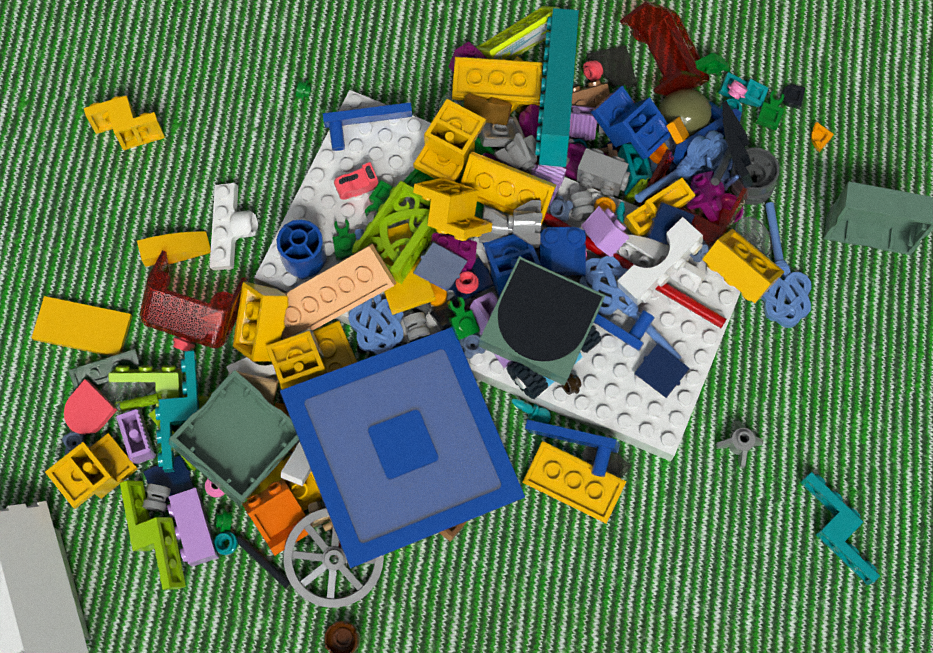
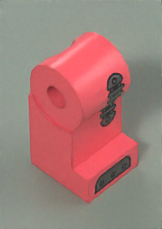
M370 162L362 165V168L339 176L334 181L336 190L342 200L372 191L379 184Z

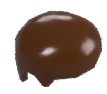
M336 621L328 627L324 634L325 648L330 653H355L360 646L361 638L359 631L348 621Z

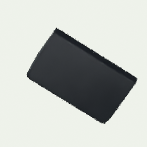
M474 295L464 299L465 311L469 310L473 300L477 299ZM456 296L449 299L455 308L459 306ZM449 300L429 313L442 331L451 326L449 318L455 316L454 312L448 307L447 302Z

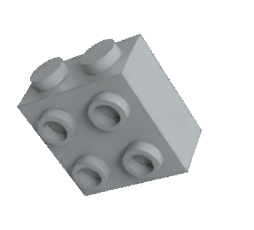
M586 148L578 167L577 182H580L581 186L592 189V187L599 189L606 196H619L620 190L625 191L629 181L630 172L627 171L628 164L620 157L613 156L611 158L604 155L601 150Z

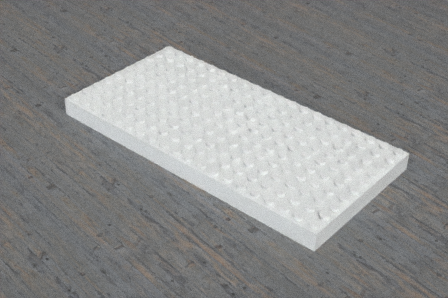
M349 90L339 111L386 106V104ZM412 115V117L344 125L342 127L345 149L341 151H332L329 130L254 277L256 283L286 293L312 278L308 277L302 280L287 272L277 249L276 239L279 231L285 224L293 220L302 219L310 221L318 227L322 234L327 261L319 273L342 261L336 260L332 238L339 236L335 231V221H337L338 228L343 229L346 227L345 220L347 219L350 226L348 234L355 233L357 229H363L365 232L367 224L373 221L377 213L372 211L367 217L365 215L366 208L373 204L369 201V197L374 190L342 200L334 185L335 179L341 175L362 168V165L370 162L377 176L378 183L382 180L392 187L397 186L400 181H404L415 169L413 163L425 146L424 134L431 123ZM564 177L553 199L554 201L557 196H563L564 200L570 201L572 194L589 191L592 193V206L601 197L611 198L616 204V209L620 202H624V219L628 214L639 208L618 198L606 196L596 189L585 188L580 183ZM406 197L400 206H405L408 201L411 208L415 204V200L411 197ZM573 206L569 213V219L565 223L584 230L581 225L586 220L577 221L574 219ZM402 220L390 225L388 229L405 223H408L409 225V222H407V220ZM542 223L543 226H545V227H547V228L550 227V226L546 225L545 223ZM628 228L624 230L626 234L633 235ZM700 232L710 250L718 239ZM473 237L471 240L477 242L476 258L479 257L485 268L489 269V275L492 278L491 267L485 254L483 243H479L478 237ZM535 249L537 256L540 257V251ZM586 249V261L592 258H602ZM690 257L688 263L706 273L697 292L694 293L672 278L667 281V284L726 318L727 320L722 328L715 326L655 289L653 290V296L646 303L642 301L637 306L640 313L644 310L655 317L651 323L652 326L681 355L680 361L690 368L680 380V385L676 386L667 398L634 374L643 363L644 356H648L657 345L646 332L640 340L644 345L640 351H637L593 323L597 328L596 330L600 333L601 341L588 353H584L581 350L582 358L574 364L571 371L573 375H577L581 380L582 385L579 388L578 394L572 393L568 395L563 390L561 384L554 382L538 397L531 399L515 384V381L511 379L506 368H503L494 353L486 350L483 354L478 353L473 358L466 359L475 379L671 461L676 454L741 292L736 287L728 285L724 281V277L718 272L709 269L706 262L703 260L701 262H694L693 258ZM591 267L590 272L595 271L596 267ZM562 275L580 284L582 275ZM601 278L602 283L609 285L607 278ZM494 286L474 295L476 298L493 292L499 300ZM452 290L447 292V300L455 296ZM599 291V293L612 298V295ZM380 293L381 299H386L385 293ZM619 297V301L627 305L625 299ZM373 300V302H372V308L375 309V308H376V305H375V302H374V300ZM603 303L601 305L602 307H609L608 305ZM430 305L433 310L439 307ZM411 309L403 311V318L414 312ZM618 309L611 315L602 316L628 333L636 322L632 316L629 317ZM351 310L335 319L350 325L348 317ZM428 313L425 324L429 328L431 335L442 331ZM361 314L357 316V322L360 321ZM382 314V317L385 319V321H386L387 324L389 325V324H390L389 321H388V320L384 317V315ZM369 316V320H368V324H367V328H368V329H369V323H370V320H371V317H370V316ZM403 319L401 326L403 328L404 340L399 346L410 343L407 335L409 331L405 327ZM378 325L376 333L380 334L382 330Z

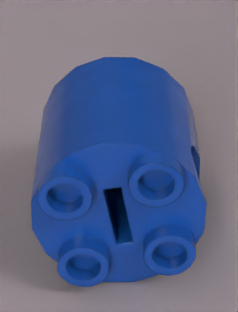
M301 219L293 220L281 228L276 242L286 271L302 280L319 273L327 261L323 237L318 227L310 221Z

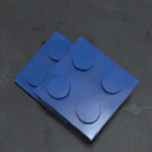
M623 86L616 88L591 111L615 147L631 142L642 159L648 158L671 136L666 127L667 121L652 99L649 97L634 103Z
M514 234L483 243L498 298L519 256L541 266L533 245L528 244Z

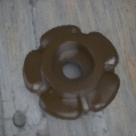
M570 373L565 386L562 385V388L568 395L572 393L578 394L579 388L582 385L581 380L577 375Z

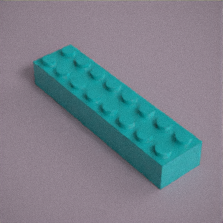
M553 8L552 17H548L547 30H551V32H546L545 45L550 47H545L544 61L548 62L543 64V76H547V78H542L541 91H545V94L541 93L540 107H544V110L539 109L538 123L542 124V126L538 125L537 140H541V142H536L535 152L536 156H540L539 165L566 167L579 10Z

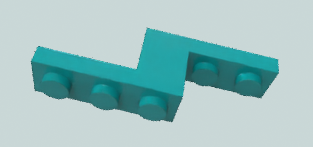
M185 351V358L181 359L182 372H186V381H182L183 395H187V397L159 399V406L155 407L156 420H160V429L156 431L157 443H161L162 452L158 453V465L163 467L165 473L175 472L174 449L169 445V438L173 435L172 426L183 425L193 413L199 410L197 362L194 351Z
M812 472L809 473L800 483L834 515L816 536L867 585L874 583L880 577L876 572V567L871 562L864 561L858 555L859 551L856 547L845 542L863 523L860 519V514L854 508H849L843 503L841 495L836 491H831L825 485L826 482L818 474L814 475Z

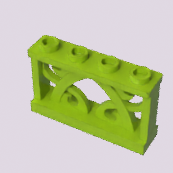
M400 181L397 186L392 188L389 198L379 207L377 215L373 221L367 224L364 234L354 243L352 253L355 254L370 244L377 245V252L384 249L385 251L380 254V257L384 260L388 256L394 263L392 267L387 264L385 265L395 281L400 284L403 283L430 243L432 234L437 232L435 228L427 226L430 209H420V202L430 206L431 201L424 200L421 195L413 193L414 187L405 184L403 181ZM406 197H411L415 200L414 209H410L408 201L405 206L400 205ZM416 218H417V223H418V222H422L419 227H415V226H414V222H415V219H416ZM409 219V227L413 233L411 239L403 238L390 244L388 227L399 221ZM400 245H406L403 251H400Z

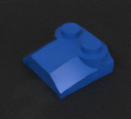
M548 227L541 230V266L559 275L586 276L585 230L577 227Z

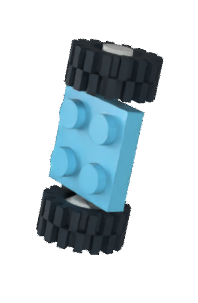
M592 325L581 349L584 353H588L601 341L600 333L594 325ZM579 353L575 364L582 358L581 353ZM515 361L506 368L515 384L531 399L538 397L555 382Z

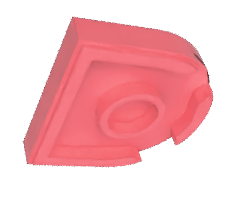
M84 379L68 398L64 408V419L67 426L73 432L84 435L98 432L118 409L89 380Z

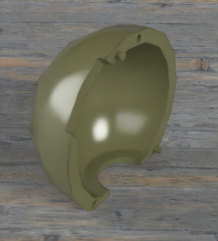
M690 88L678 89L668 94L658 108L668 124L680 116L690 135L689 137L708 126L711 118V105L708 99L699 91Z

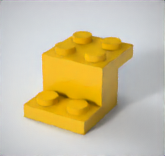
M116 96L109 101L93 103L89 107L84 108L85 115L94 132L98 134L113 129L123 150L165 138L155 112L143 113L136 117L127 96Z
M446 99L424 134L425 146L413 163V167L434 179L446 178L456 182L467 165L470 153L475 152V140L485 126L486 119Z
M446 178L414 184L413 193L421 195L424 200L431 201L427 226L435 228L438 233L451 234L457 240L466 241L470 237H480L482 234L492 231L493 223L475 217L479 190Z
M310 331L266 346L281 390L326 374L325 367Z
M108 433L91 447L82 442L45 471V473L71 506L76 509L94 494L102 499L137 471L138 468L129 460V457Z

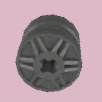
M749 148L746 151L748 152L751 165L746 168L753 180V185L745 189L740 178H738L729 188L732 195L738 197L742 203L758 205L771 197L779 176V164L776 157L769 151L762 148ZM734 163L732 166L730 179L733 176L738 175Z

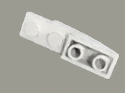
M628 235L629 239L626 240V243H623L620 250H617L618 254L639 267L650 268L659 265L666 259L670 247L646 237ZM688 256L685 259V265L678 271L674 270L669 276L696 293L706 273L688 263L691 257Z

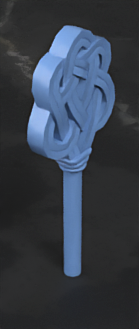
M713 130L705 137L701 135L695 137L687 149V156L679 163L676 170L636 194V201L639 203L680 177H685L687 182L691 183L694 175L708 172L707 157L711 158L714 172L728 147L726 140L723 139V135Z
M773 202L765 204L775 259L774 263L784 271L782 275L784 281L779 278L761 299L764 301V312L769 320L777 321L778 324L785 328H792L811 311V302L808 297L811 290V281L807 275L801 272L791 273L789 265L783 259L775 207ZM779 289L777 297L775 298L774 296L776 290ZM785 298H786L787 302L789 303V305H787V304L784 303Z
M363 229L355 230L356 241L364 234ZM381 294L353 308L348 317L351 328L357 332V342L360 349L365 352H372L374 355L394 349L404 340L403 328L401 326L403 312L392 315L387 299L382 300ZM373 300H374L375 305H376V308H375V309L372 308V302H373ZM361 314L360 321L357 322V316ZM382 314H383L384 317L389 321V323H390L389 325L387 324V322L385 321V319L382 317ZM369 316H370V317H371V320H370L369 329H368V328H367V324H368V320H369ZM378 325L382 330L380 334L376 333Z
M613 256L587 260L586 276L581 277L580 284L597 292L601 291L612 295V298L605 296L603 304L609 307L601 306L598 314L602 316L611 315L618 309L623 314L629 317L632 316L636 321L641 314L638 311L639 307L618 288L615 277L619 279L629 269L622 268L619 261ZM591 267H596L595 271L590 272ZM601 278H607L609 285L602 283ZM619 297L624 298L627 305L619 301ZM650 324L646 333L656 343L680 360L682 358L681 355Z

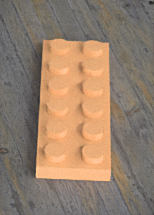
M373 244L284 293L288 296V308L285 312V328L281 336L283 340L309 328L313 331L396 284L395 279Z

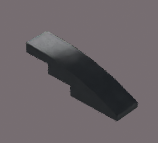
M727 101L722 103L725 138L736 172L746 189L753 185L750 173L746 168L751 165L748 152L745 149L749 141L744 128Z

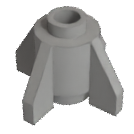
M517 133L515 134L514 141L507 145L506 150L503 148L496 151L494 155L499 162L528 173L535 168L537 156L535 155L537 141L533 135L523 139L521 134Z
M531 200L513 210V215H508V229H512L514 235L530 245H540L541 233L535 232L541 231V200Z
M484 204L482 219L493 223L491 232L478 237L479 243L490 242L512 235V229H508V216L500 210Z
M735 421V432L729 439L717 442L716 449L729 447L731 452L739 455V468H743L746 466L747 453L753 446H762L763 439L756 437L751 430L744 428L740 421Z

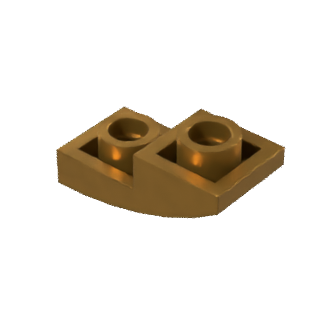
M468 93L465 96L463 107L485 118L486 123L507 125L512 104L494 97L486 100Z

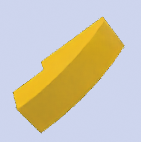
M681 178L646 200L644 205L628 214L624 219V224L633 235L642 237L649 232L653 223L652 218L656 216L661 202L680 209L696 195L684 179Z
M180 232L137 241L141 260L145 267L166 261L168 264H173L211 253L206 232Z

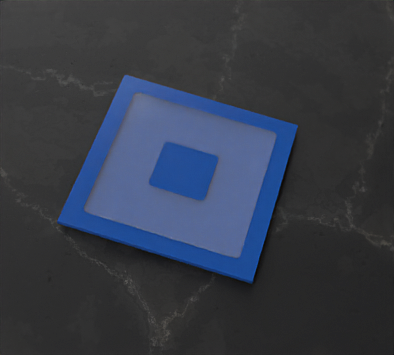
M452 327L280 390L350 569L525 498L472 370Z

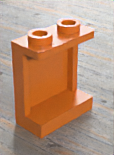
M283 479L271 483L267 489L259 494L252 495L242 504L274 556L285 549L290 532L306 516ZM305 529L299 534L296 542L308 535Z

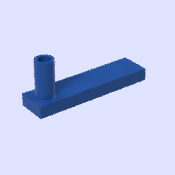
M710 101L709 103L711 105V118L715 121L676 146L673 162L676 165H679L687 156V149L695 137L699 135L705 137L713 130L721 133L723 138L725 137L723 110ZM735 108L732 111L740 122L742 112Z
M410 102L323 113L325 128L329 127L332 151L345 149L342 126L412 117V108Z
M643 310L629 333L597 314L593 323L637 351H640L644 345L640 340L655 317Z
M528 419L525 427L531 434L597 448L591 474L599 477H605L611 452L618 453L620 446L617 439Z

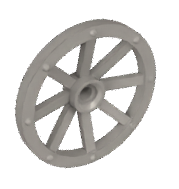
M322 508L303 517L290 532L284 549V568L292 587L307 601L322 607H343L359 601L372 590L380 577L384 555L366 562L367 564H374L370 577L362 585L344 565L348 562L342 547H339V539L334 527L332 530L331 546H328L310 524L315 520L329 516L327 509ZM303 529L317 543L323 554L293 550L296 539ZM337 555L338 560L331 562L329 560L330 556ZM292 558L322 561V564L299 581L293 568ZM328 569L327 597L314 594L305 587ZM336 570H339L357 591L347 596L334 598Z

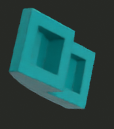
M728 72L724 76L718 93L747 105L761 107L769 88L752 79L745 81ZM734 80L740 82L748 89L745 94L746 97H740L739 99L732 97L728 93L730 90L728 84L731 85Z

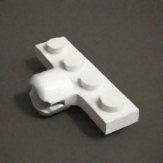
M235 183L215 185L210 268L214 271L233 269L236 240L253 237L258 231V220L252 211L237 212L238 185Z

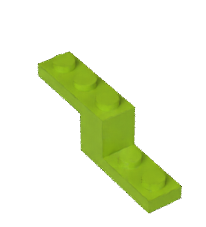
M150 365L139 366V369H130V366H116V369L109 372V382H155L156 393H166L168 399L187 397V395L183 396L182 369H176L174 365L162 366V369H153V366ZM213 392L208 393V396H199V409L206 404ZM161 394L162 399H167L165 394Z
M126 480L121 482L120 487L132 551H151L155 549L163 590L186 587L173 519L156 517L150 520L149 511L142 508L143 502L146 499L143 481Z

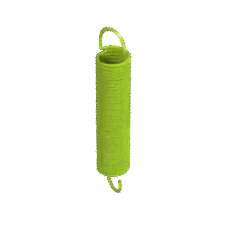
M640 179L624 197L623 201L632 204L636 200L635 195L648 186L647 180Z
M156 393L122 402L119 401L114 406L120 403L122 411L159 403V399H162L161 394L166 396L167 394Z

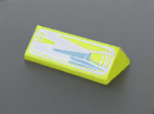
M542 6L476 48L488 59L513 60L546 39V32H551V30H547L548 17H552L553 8H560Z

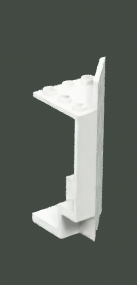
M47 501L37 502L26 507V504L10 505L6 509L0 510V653H89L85 640L90 639L61 533L53 526Z

